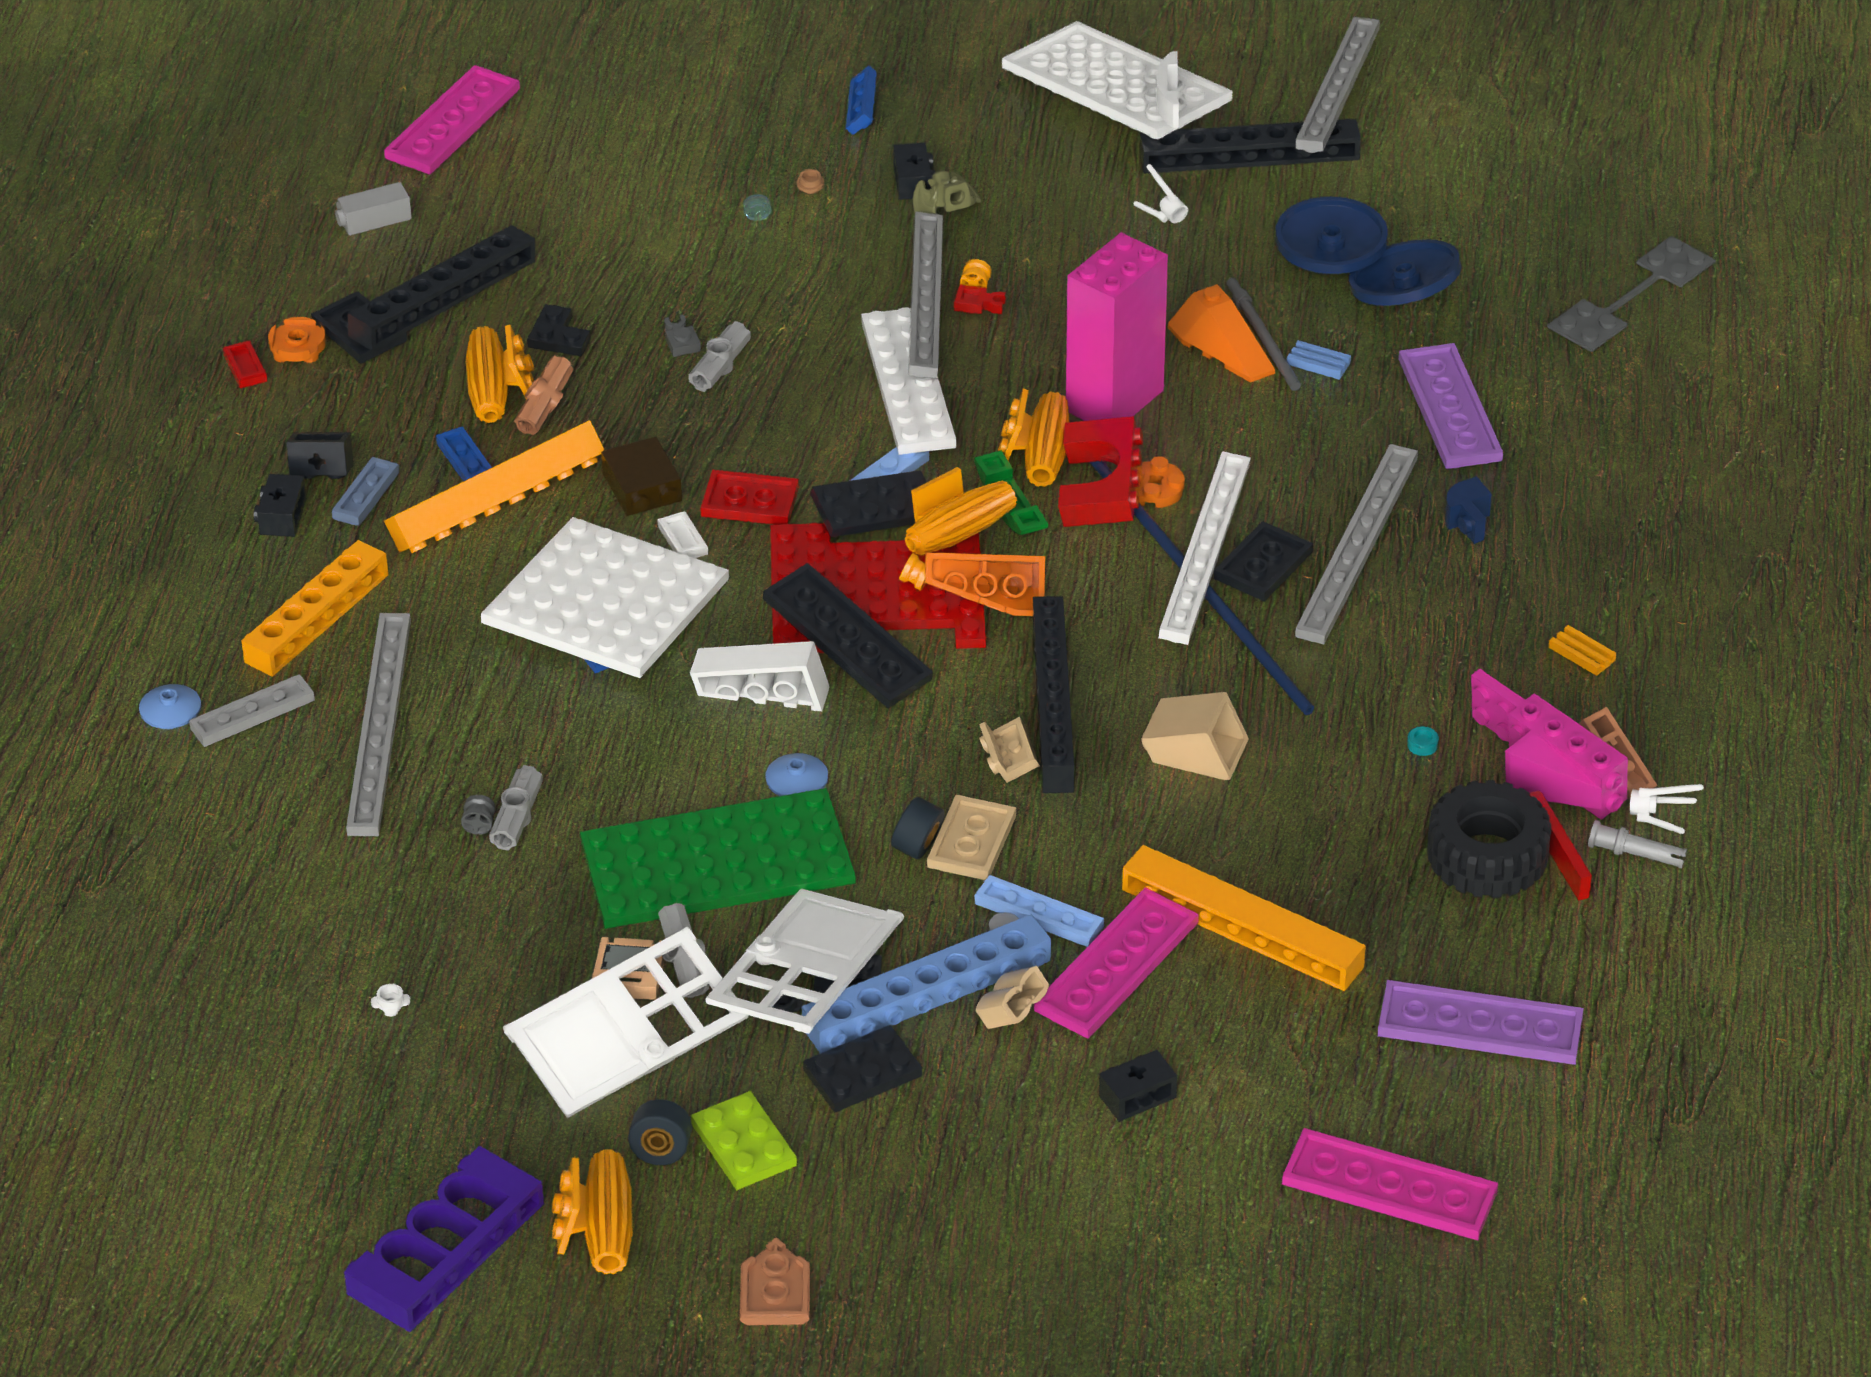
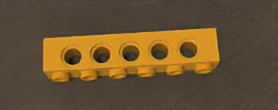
M357 540L348 549H345L339 557L324 567L310 582H307L302 589L290 599H287L280 608L266 617L258 627L241 640L244 663L273 677L388 576L386 553L360 540Z

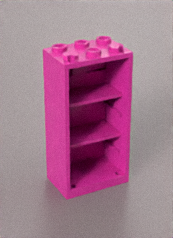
M1122 232L1067 275L1066 400H1068L1069 413L1084 421L1134 416L1164 391L1168 254Z

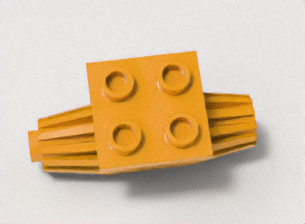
M511 325L505 326L507 344L505 351H503L498 334L493 328H488V326L477 327L476 330L473 329L469 336L465 358L468 394L476 417L486 423L497 422L504 415L508 385L519 386L525 397L527 390L535 381L531 374V371H534L532 358L529 354L525 355L523 340L520 334L515 335Z
M1023 388L1019 399L1014 398L1009 411L1011 417L1009 420L1006 419L1001 431L1002 439L998 451L1002 450L1009 461L1013 450H1025L1027 479H1029L1031 484H1035V486L1046 487L1053 484L1065 459L1066 452L1063 444L1065 423L1070 422L1068 400H1066L1064 395H1060L1059 392L1051 391L1047 394L1045 393L1040 398L1033 415L1030 416L1025 412L1029 390Z
M956 467L911 490L915 523L906 531V546L911 552H916L917 555H924L925 553L951 547L990 527L1016 506L1017 498L1015 491H1013L1010 484L1002 480L971 489L964 493L961 469Z
M610 1149L595 1153L590 1160L586 1184L583 1185L579 1183V1158L572 1157L568 1171L563 1170L561 1174V1192L554 1194L552 1202V1213L557 1214L552 1229V1238L557 1239V1254L564 1255L571 1234L585 1231L593 1268L597 1272H603V1274L607 1275L608 1273L616 1274L618 1271L621 1272L627 1264L633 1234L632 1188L625 1160L619 1152L616 1153Z

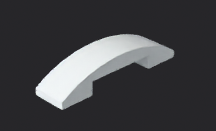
M1172 51L1162 60L1157 70L1156 104L1163 120L1172 128H1179L1178 91H1167V88H1178L1177 51Z

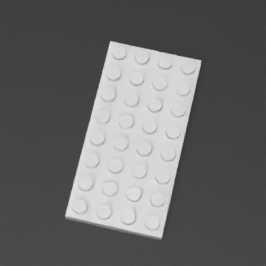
M1078 21L1002 58V68L1013 72L1015 75L1026 78L1034 84L1041 85L1054 93L1067 97L1073 102L1080 103L1092 111L1106 115L1110 119L1119 121L1131 129L1145 133L1154 139L1163 138L1174 130L1182 128L1195 119H1199L1203 115L1232 101V90L1178 67V88H1167V91H1178L1179 128H1172L1160 116L1156 104V74L1163 59Z

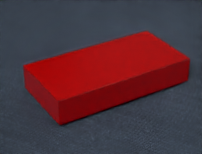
M250 341L223 347V355L240 389L268 382L267 374Z

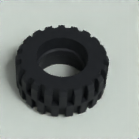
M1477 780L1468 782L1467 786L1464 787L1458 785L1451 789V793L1446 792L1440 797L1431 810L1427 842L1428 861L1431 863L1434 872L1441 876L1443 882L1448 886H1456V890L1466 894V892L1473 893L1474 897L1483 898V895H1490L1491 898H1501L1503 894H1508V896L1515 895L1520 892L1521 888L1526 890L1532 886L1534 881L1540 879L1544 873V868L1547 867L1551 823L1549 822L1550 817L1546 809L1542 807V804L1535 796L1529 797L1528 791L1521 787L1519 789L1513 788V784L1507 782L1498 784L1495 783V780H1486L1485 783H1478ZM1488 834L1499 836L1508 841L1484 843L1470 837Z

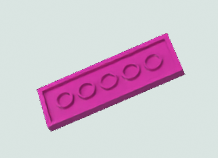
M474 65L384 149L385 159L429 175L432 174L520 90L519 80Z
M1145 887L1048 987L1045 996L1037 1003H1034V1011L1089 1039L1198 924L1199 914Z
M1306 1128L1303 1129L1282 1175V1185L1474 1240L1479 1239L1498 1192V1182Z

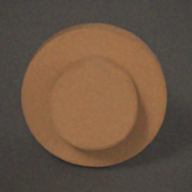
M807 169L799 174L797 187L807 194H814L824 187V179L819 171Z

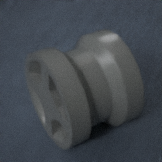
M472 795L466 799L461 825L467 832L481 835L491 830L493 815L496 809L493 800L484 795Z

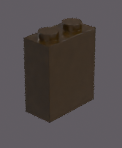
M657 437L601 451L603 475L626 516L682 501L681 478Z

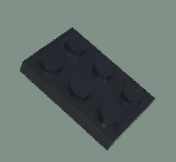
M356 291L312 313L311 317L316 321L317 326L320 328L321 325L323 326L328 337L362 364L406 342L407 332L373 351L348 337V313L369 302L366 297Z
M1262 521L1214 569V579L1265 602L1311 555L1313 543Z
M891 1025L803 1061L804 1072L834 1113L922 1076V1066Z

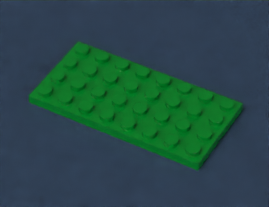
M827 788L580 832L582 849L605 929L660 919L658 912L664 906H670L675 903L684 905L686 913L691 914L795 895L800 889L817 891L856 884L855 872Z

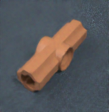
M554 355L548 361L541 375L531 384L525 394L527 399L514 420L519 431L534 436L540 430L547 415L558 405L563 397L561 391L573 372L569 360Z

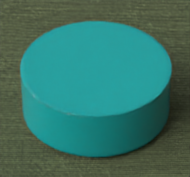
M1421 726L1413 728L1408 733L1407 747L1412 753L1419 756H1428L1437 751L1439 736L1435 730Z

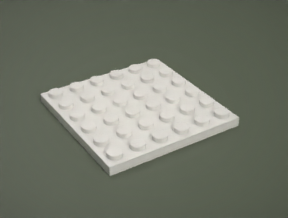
M572 517L481 613V623L641 678L728 581L729 570Z

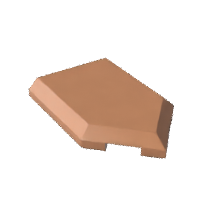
M777 1237L766 1244V1249L755 1257H749L741 1264L740 1321L746 1325H803L810 1320V1263L803 1257H797L786 1248V1244Z

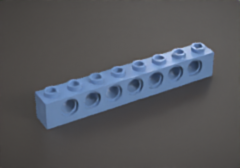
M1030 914L846 988L811 1032L806 1034L821 1054L888 1025H896L901 1021L926 1013L933 1008L953 1002L965 995L983 990L995 984L1006 972L1033 966L1039 967L1051 961V938L1034 916ZM811 1002L801 1006L802 1016H806L816 1003Z

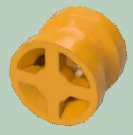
M980 259L969 260L964 266L960 285L987 288L988 280L991 276L990 266Z
M912 553L901 572L899 580L904 583L909 581L914 584L916 589L921 591L925 585V562L919 560L918 555Z

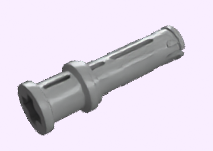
M1599 820L1594 821L1588 841L1589 848L1599 846L1610 849L1618 856L1627 852L1681 869L1685 860L1674 858L1672 855L1686 857L1687 854L1686 848L1683 849L1629 834V830H1626L1625 827L1620 829L1601 825Z

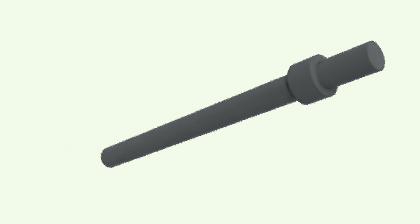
M1230 278L1226 285L1233 294V302L1238 309H1242L1290 389L1292 391L1298 390L1301 387L1300 381L1251 304L1252 298L1249 293L1241 288L1236 278Z

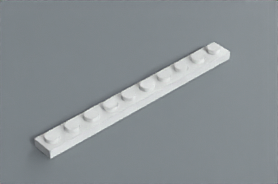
M1222 451L1166 609L1158 638L1174 643L1189 644L1249 469L1251 457Z

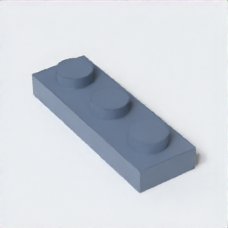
M372 457L332 509L333 519L360 526L399 474L398 463Z

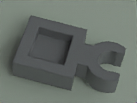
M679 315V323H671L669 318H665L666 342L673 357L701 352L697 334L693 326L686 327L684 315Z

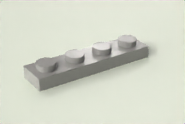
M298 674L189 720L190 729L201 744L206 747L315 701L314 691Z

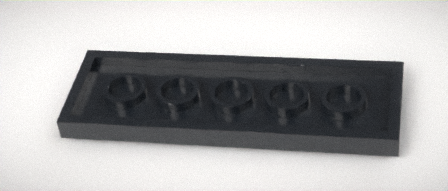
M810 564L803 565L764 590L762 598L805 637L810 641H814L821 651L888 709L932 680L933 671Z

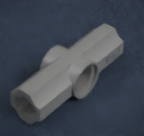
M735 321L732 325H728L719 337L708 341L706 354L689 373V382L695 386L696 390L705 392L707 389H711L721 375L729 374L732 371L733 360L751 339V333L743 323Z
M523 765L521 769H517L509 788L501 795L502 805L489 834L490 842L495 844L498 849L509 851L510 848L515 847L523 828L531 822V809L543 782L542 773L538 772L533 766Z
M675 903L670 906H664L658 912L665 939L685 927L692 931L684 905ZM696 938L697 944L705 953V944L702 940ZM682 946L662 955L665 961L673 963L680 986L701 975ZM707 984L685 997L693 998L703 995L709 989V985Z

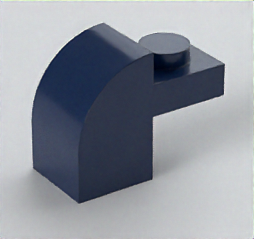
M1477 476L1458 482L1449 489L1445 509V525L1448 530L1459 527L1460 531L1466 534L1473 544L1484 541L1486 517L1490 516L1492 493Z

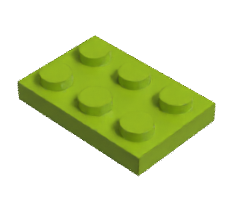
M751 1091L691 1114L692 1126L736 1190L797 1166L796 1155Z

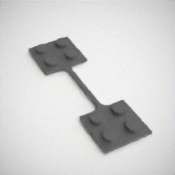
M1670 236L1637 260L1636 264L1653 273L1647 280L1607 308L1597 307L1582 299L1550 322L1547 327L1588 351L1593 352L1628 326V323L1611 313L1658 279H1665L1681 288L1713 265L1716 260L1681 240Z

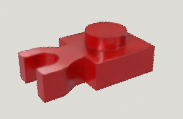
M959 284L954 300V311L982 314L983 310H988L995 314H1002L1003 304L1005 305L1006 292L987 293V288Z

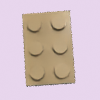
M955 795L927 858V868L986 880L992 874L1014 823L1016 807Z

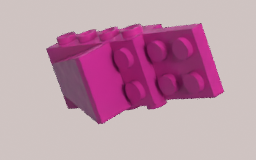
M1478 669L1471 675L1472 717L1480 725H1485L1495 732L1501 740L1509 742V748L1505 750L1506 782L1513 784V788L1519 789L1521 787L1529 793L1540 790L1549 802L1581 806L1601 820L1609 813L1617 811L1622 803L1627 800L1628 757L1535 693L1525 700L1481 669Z

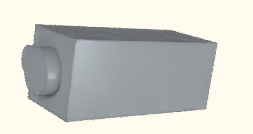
M401 182L337 198L336 220L339 226H344L348 235L412 219L410 198Z

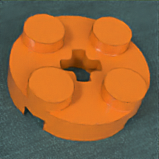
M292 317L285 319L284 325L278 328L274 325L269 331L270 351L278 362H315L319 359V353L326 346L325 329L322 325L321 328L317 326L316 321L311 318Z
M1154 457L1151 461L1142 462V466H1137L1140 472L1141 484L1140 487H1136L1141 505L1145 506V502L1155 503V508H1163L1173 505L1181 499L1185 486V477L1178 467L1168 462V459L1165 457Z

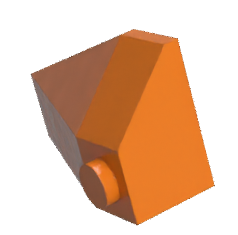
M1218 284L1193 292L1168 322L1167 328L1183 345L1188 348L1193 345L1202 350L1204 357L1218 359L1224 363L1225 369L1250 383L1275 374V368L1234 302Z
M925 553V583L1012 616L1033 617V597H1045V556Z

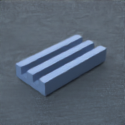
M1298 340L1296 347H1293L1291 354H1288L1287 362L1290 366L1340 380L1351 363V355Z

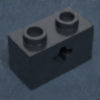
M926 143L893 145V168L899 200L913 199L914 191L920 180L925 181L926 189H931L932 187L928 180L932 179L936 171L932 170L933 155L932 153H927Z
M293 432L286 442L290 475L304 476V479L314 478L317 475H328V478L339 479L347 475L354 465L351 432Z
M269 474L266 485H262L260 489V504L255 505L254 522L259 524L260 535L295 537L307 499L304 476Z
M1154 1050L1099 1073V1097L1118 1122L1177 1098V1074L1160 1052Z

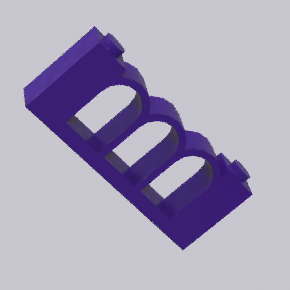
M479 1145L470 1155L462 1158L457 1166L458 1172L445 1177L440 1183L437 1193L438 1200L424 1201L413 1207L407 1215L406 1229L388 1232L376 1243L374 1254L366 1251L357 1260L352 1261L344 1271L347 1295L406 1331L411 1332L544 1205L543 1188L540 1180ZM463 1198H475L494 1208L495 1211L482 1222L452 1203ZM443 1227L464 1238V1240L453 1251H449L421 1233L429 1228ZM400 1257H412L433 1269L419 1282L389 1263Z

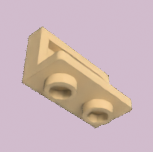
M1020 717L993 731L986 722L979 724L983 733L979 737L984 750L990 753L987 762L995 775L1000 773L1006 783L1040 766L1026 726Z

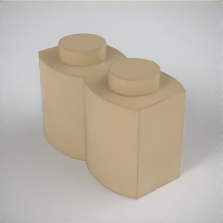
M1037 966L1006 972L997 980L994 990L986 993L979 1000L976 1012L987 1029L1019 1023L1028 1015L1031 1004L1037 1003L1045 996L1049 983Z

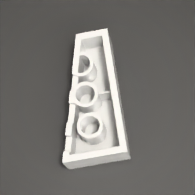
M814 641L698 648L690 671L698 696L736 701L739 697H746L758 704H766L767 700L784 702V707L797 708L798 704L811 706V710L821 712L823 711L830 688Z

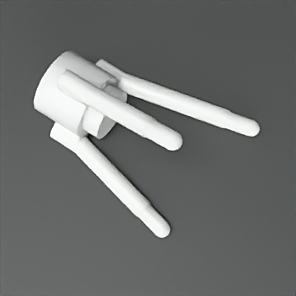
M1148 164L1147 169L1167 196L1160 202V212L1138 201L1133 203L1134 206L1159 218L1163 223L1168 219L1174 224L1181 222L1188 213V207L1171 191L1153 166Z
M1702 784L1639 788V790L1632 789L1630 814L1637 815V822H1647L1679 834H1684L1685 830L1683 828L1649 816V814H1656L1657 803L1695 804L1697 802V799L1692 797L1657 795L1703 790L1704 786Z

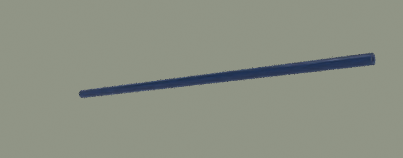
M1104 461L1089 462L1103 479L1112 473ZM1139 503V508L1134 509V516L1181 569L1185 556ZM1208 585L1204 598L1304 715H1310L1314 711V706L1214 589Z

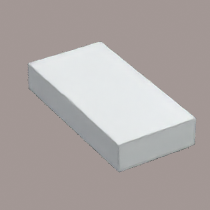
M685 511L658 519V528L673 551L692 558L708 555V546Z

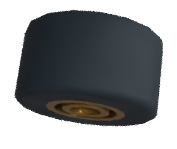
M915 797L906 807L896 825L891 839L892 847L914 859H921L934 842L945 816L944 810L921 797Z
M659 1099L650 1100L642 1104L635 1112L629 1130L628 1141L631 1150L638 1158L653 1165H670L680 1160L687 1150L691 1136L692 1123L690 1116L684 1108L672 1101Z

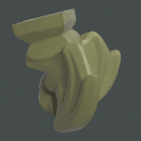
M944 170L934 173L932 179L928 180L932 187L931 189H926L925 181L920 180L913 195L914 215L915 212L936 214L938 207H944L946 212L969 207L974 205L975 202L981 203L977 192L963 177L956 172H952L950 176Z

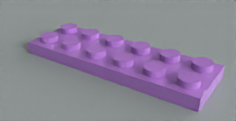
M1455 343L1400 350L1399 362L1445 468H1460L1502 461V448Z
M1387 980L1378 1025V1036L1575 1065L1584 1008Z

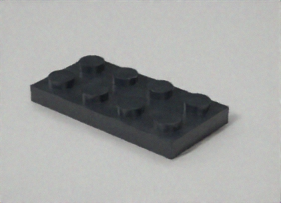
M921 470L812 486L810 495L830 536L837 537L913 525L915 518L911 490L927 482Z

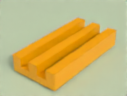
M1570 625L1564 628V632H1558L1556 638L1552 637L1549 640L1548 648L1596 676L1616 661V652Z

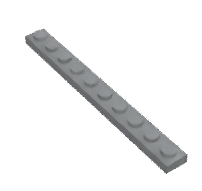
M1353 17L1296 138V149L1305 150L1309 153L1323 152L1379 31L1380 20Z
M915 212L908 375H915L919 378H937L943 215Z
M1393 444L1389 445L1296 627V638L1325 644L1417 461L1418 450Z
M380 613L347 819V836H379L411 625L410 613Z

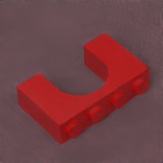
M1134 416L1065 423L1063 444L1069 464L1106 461L1116 464L1117 468L1109 476L1096 482L1060 485L1058 508L1063 527L1134 521V509L1139 508V496L1136 487H1140L1141 484L1140 472L1137 469V466H1142V455L1139 445H1143L1142 428H1137Z

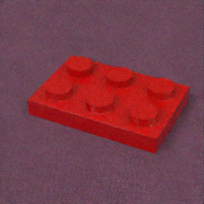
M712 470L701 505V517L773 525L789 524L799 490V479Z

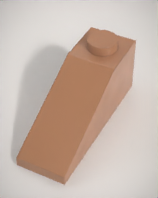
M1607 707L1588 716L1579 723L1628 757L1627 797L1630 800L1632 789L1639 790V788H1655L1658 786Z

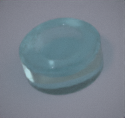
M754 194L747 197L743 202L745 216L754 221L767 218L771 213L769 198L762 194Z

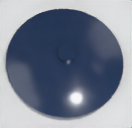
M1317 197L1301 201L1288 208L1278 219L1275 238L1278 250L1292 264L1312 272L1342 274L1366 268L1376 262L1383 255L1387 247L1388 228L1383 217L1372 207L1362 202L1343 197Z
M1427 239L1405 241L1387 246L1383 255L1376 262L1366 268L1350 272L1349 283L1354 297L1364 303L1380 306L1406 304L1432 296L1448 287L1459 276L1462 264L1458 250L1447 242Z

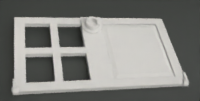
M800 889L706 997V1004L791 1026L796 1031L810 1033L899 923L902 922L904 915L898 911L890 909L885 911ZM755 961L761 965L774 964L789 968L779 981L746 973ZM801 972L834 980L825 993L791 985ZM737 982L770 991L759 1004L726 995ZM783 994L816 1003L806 1016L772 1008Z
M685 927L681 931L560 997L503 1026V1030L511 1042L517 1045L562 1112L569 1118L742 1022L749 1015L728 1010L729 1014L703 1027L683 998L707 984L714 989L723 978L697 944L696 937L692 931ZM682 946L701 975L675 988L655 959ZM646 965L666 994L640 1008L620 981V978ZM731 990L726 994L728 996L736 997ZM673 1004L691 1028L693 1034L668 1047L647 1017Z

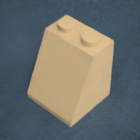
M1227 692L1161 698L1141 740L1144 749L1147 750L1153 763L1222 780H1230L1249 738Z

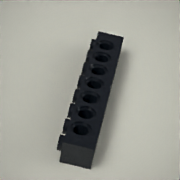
M1356 118L1337 120L1323 152L1309 153L1305 150L1296 149V138L1304 122L1174 130L1160 139L1151 138L1149 135L1140 132L1139 155L1143 174L1150 173L1147 169L1148 164H1151L1158 173L1352 161L1360 160L1361 136Z
M510 225L349 312L348 337L371 351L534 263L535 238Z
M1063 596L1033 597V639L1042 792L1074 793V753Z

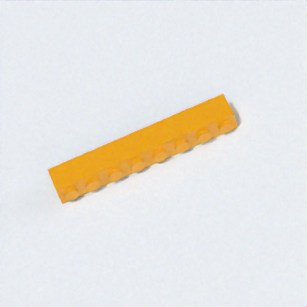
M589 420L384 520V523L399 553L409 549L412 554L426 547L425 540L433 536L438 541L451 535L450 528L457 524L463 529L477 522L476 515L483 512L485 517L501 510L499 504L506 500L511 505L526 498L524 492L531 488L536 493L550 486L548 480L555 476L560 481L574 474L572 468L579 464L584 469L599 462L596 456L605 450Z
M1142 845L1123 867V891L1137 896L1146 887L1198 913V925L1344 992L1364 968L1366 945L1169 857L1160 851Z

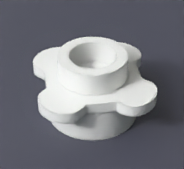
M396 984L381 986L377 991V996L371 999V1006L383 1010L385 1015L389 1017L397 1015L401 1007L410 1004V996L403 994L402 988Z

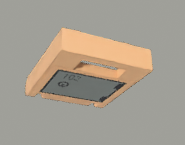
M602 937L592 979L654 945V940L614 938V942L610 943L609 937ZM660 956L655 960L663 969L665 960L663 956ZM646 965L622 977L641 979V982L621 981L633 999H657L660 985Z

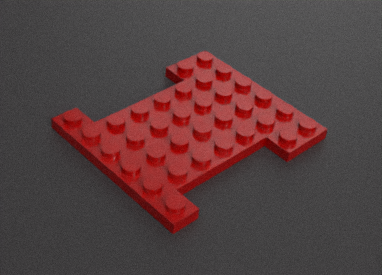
M824 523L770 525L772 585L808 563L885 630L954 628L956 649L986 648L984 605L926 583L920 591L915 588L913 583L909 581L904 583L899 580L912 553L916 554V552H911L908 549L905 540L830 543V534ZM979 533L951 547L930 553L980 554ZM919 554V560L925 562V554ZM772 608L773 644L810 641ZM816 646L818 653H824Z

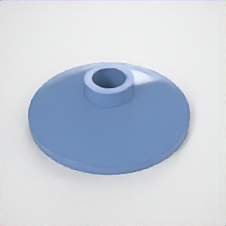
M179 684L156 687L145 694L139 704L140 716L144 722L160 729H174L187 725L189 720L196 718L201 710V700L197 692L190 687Z
M803 753L781 756L775 759L766 771L767 786L778 796L823 789L828 781V770L825 764L818 758Z

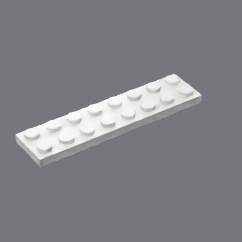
M907 307L898 310L873 311L861 314L862 327L898 454L956 448V437L938 376L937 378H919L915 375H908L911 308Z

